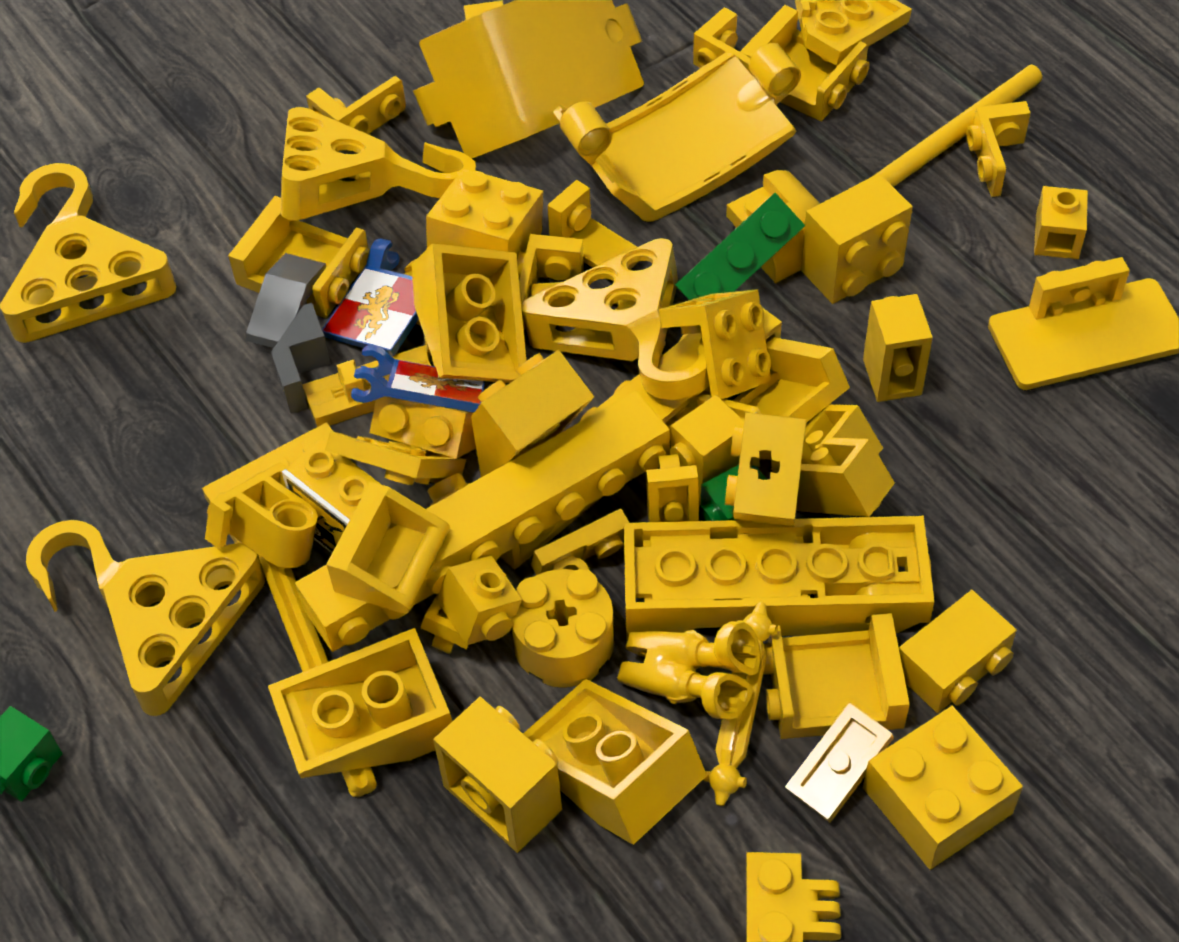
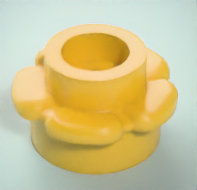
M461 473L453 474L441 480L427 490L433 501L431 505L471 483L467 484Z

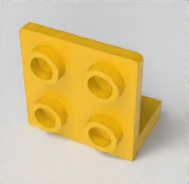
M758 290L714 293L659 309L661 328L681 327L682 334H702L711 397L717 395L722 400L770 382L771 358L766 347L763 327L764 310L760 304Z

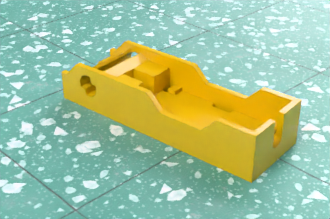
M924 516L795 519L794 527L743 520L624 523L627 639L630 632L662 631L684 633L696 628L722 627L730 621H743L747 615L753 612L758 602L766 603L767 616L773 625H780L782 636L869 630L871 615L892 613L896 633L918 623H930L935 601ZM898 567H905V572H898ZM808 594H814V598H810ZM636 598H644L645 602H636Z

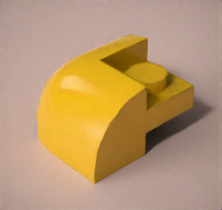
M776 170L764 174L763 187L727 204L726 217L737 228L770 196L776 193L805 224L806 211L820 203L789 171ZM805 227L761 266L775 283L801 271Z

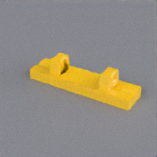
M426 338L425 345L392 356L397 360L430 366V362H433L435 366ZM354 360L338 364V373L302 384L305 398L317 427L326 422L331 426L374 411L376 400L362 403L355 401L351 397L353 388H358L362 391L371 388L368 380L354 377L355 370L360 368V366L356 367ZM373 361L361 366L375 368L379 363L378 361ZM390 374L383 376V378L388 381Z

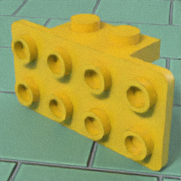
M1123 257L1107 261H1094L1088 265L1064 271H1051L1043 276L1036 277L1028 307L992 315L989 319L988 329L1016 385L1023 390L1178 354L1179 317L1160 284L1152 278L1126 283L1130 270Z

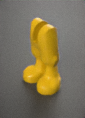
M730 621L719 629L714 643H709L706 637L695 630L685 631L684 633L662 631L630 632L626 649L634 654L644 656L645 661L644 663L621 662L617 680L629 687L667 697V700L672 704L691 702L699 697L702 699L705 711L711 717L726 720L733 719L744 711L751 700L753 690L749 682L738 675L715 672L709 676L701 675L696 672V669L712 666L740 674H757L760 666L758 638L750 625Z

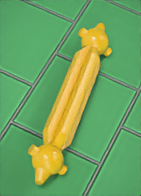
M758 602L751 614L747 615L743 621H737L750 625L757 635L760 648V666L758 673L754 675L740 674L732 671V674L738 675L749 682L753 693L749 704L739 716L733 719H722L715 749L719 765L714 767L711 772L705 771L707 776L704 778V781L710 782L715 793V802L718 806H724L731 794L735 793L739 787L745 788L747 784V778L741 777L737 767L747 755L767 658L763 642L771 635H777L778 625H773L767 616L766 603Z

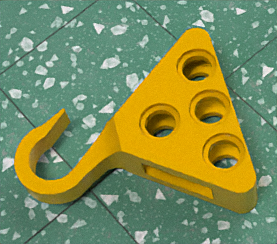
M295 107L288 111L280 214L289 220H302L380 197L390 188L401 186L426 196L441 198L462 169L476 171V163L471 157L462 152L445 149L425 142L422 163L443 173L434 172L399 156L385 141L311 109ZM349 150L357 154H344L340 151ZM349 177V178H353V179H356V180H355V181H341L340 179Z
M54 163L42 166L31 172L20 186V196L14 210L19 227L25 225L37 208L39 199L47 191L58 187L73 189L72 195L55 220L46 227L0 303L1 311L14 339L21 343L31 342L168 298L176 291V283L164 252L86 218L93 203V194L84 172L70 164ZM82 275H88V276L83 277V278H78V277H80V276H82ZM142 282L147 283L146 289L138 295L129 296L122 292L123 288ZM101 295L104 296L103 303L97 308L84 309L79 306L82 301ZM56 309L61 310L60 316L53 322L41 323L36 320L37 315Z
M660 238L647 242L525 299L521 304L529 344L533 348L552 351L559 349L560 352L634 361L639 358L638 367L642 386L649 394L662 399L676 400L688 398L699 394L709 387L702 337L698 347V360L691 367L677 372H666L657 369L663 348L666 345L665 338L668 329L661 328L659 309L673 305L676 293L675 284L678 282L673 244L668 239ZM638 261L652 263V266L644 270L632 271L628 269L631 264ZM599 279L614 281L612 285L602 289H591L589 287L591 283ZM561 297L574 299V302L568 306L558 308L550 306L551 302ZM614 303L618 304L615 310L611 308ZM559 325L575 327V329L561 332L556 330L555 327Z
M77 520L61 521L46 527L32 540L26 554V564L36 586L45 593L54 612H56L58 608L54 585L47 571L50 559L56 552L68 546H83L91 550L99 590L110 611L131 687L142 710L150 716L162 715L170 709L265 584V575L258 554L243 543L228 544L220 549L214 546L130 558L118 563L112 559L100 532L94 526ZM230 585L226 589L218 590L222 586ZM241 590L238 601L233 605L227 606L237 592ZM155 602H160L159 604L153 607H149L151 604ZM202 622L194 628H188L190 625L194 623ZM211 627L212 633L205 642L198 644ZM172 660L168 665L156 668L160 663ZM182 665L180 676L175 681L168 683Z

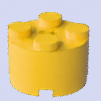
M586 569L550 570L521 581L517 587V593L522 598L516 616L511 618L513 622L514 650L521 668L528 674L531 672L533 675L541 678L542 683L552 687L578 686L585 679L592 680L599 674V669L605 664L607 659L609 661L614 649L613 608L605 588L597 581L596 576Z

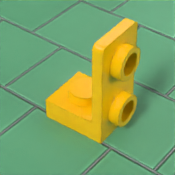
M724 7L694 33V65L701 69L719 56L731 51L753 76L749 70L751 58L734 49L738 40L736 13Z
M397 76L381 84L347 108L340 99H333L321 88H317L306 95L309 109L366 134L371 133L406 109L403 82Z
M1026 101L976 107L973 125L967 128L969 150L975 151L978 158L977 170L981 182H986L991 197L1001 196L1006 173V165L999 146L1024 144L1031 114Z
M575 180L547 205L549 236L583 239L584 263L592 268L637 248L636 245L591 218L590 188L578 180ZM638 262L631 264L628 269L631 270Z
M530 234L526 252L520 251L517 259L521 304L525 299L532 296L531 284L537 283L538 277L568 280L584 272L583 239ZM523 319V328L526 330L525 323H524V319Z

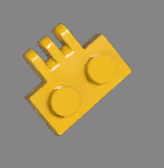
M747 852L746 942L839 940L841 938V925L835 922H819V919L833 920L841 916L840 904L835 901H818V899L839 897V882L834 880L802 879L801 853Z

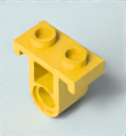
M279 462L261 473L252 475L247 481L231 490L218 494L210 501L207 510L208 519L205 539L220 549L226 545L227 536L231 534L268 562L279 567L297 568L304 565L310 559L318 515L308 502L286 488L282 471L287 467Z

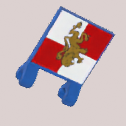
M376 239L373 242L366 266L322 328L325 338L362 348L368 345H376L385 350L389 355L395 356L419 320L414 306L412 276L390 271L400 261V256L397 252L389 251L393 245L390 240Z
M376 345L365 346L362 350V355L375 357L379 365L375 368L360 366L354 373L355 378H364L371 384L369 390L362 391L358 388H353L351 391V397L355 401L362 403L386 396L475 412L481 404L478 396L484 391L485 381L439 378L435 366L394 359L385 350ZM390 374L388 381L383 378V376Z

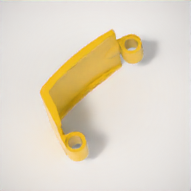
M515 0L420 40L419 46L434 82L413 90V93L427 126L434 123L435 127L451 121L464 154L475 158L559 124L560 121L553 113L559 105L569 108L579 102H590L596 108L643 87L644 81L630 47L642 42L628 3L615 7L612 0Z
M769 43L759 48L749 61V70L753 76L736 55L728 51L664 93L609 123L604 122L590 102H579L569 108L559 105L553 113L560 121L561 130L578 154L593 167L609 191L643 221L652 222L692 203L732 180L795 135L796 129L776 105L798 85L801 79V71L778 43Z

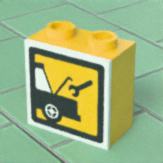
M321 438L282 471L286 488L308 502L316 510L318 518L314 540L333 553L370 481L378 484L381 483L347 457L324 451L327 442ZM391 523L388 530L396 526V524Z

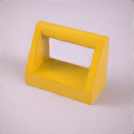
M370 481L326 564L334 592L399 613H409L450 530V525L445 520L394 489ZM391 523L425 533L397 589L366 572Z

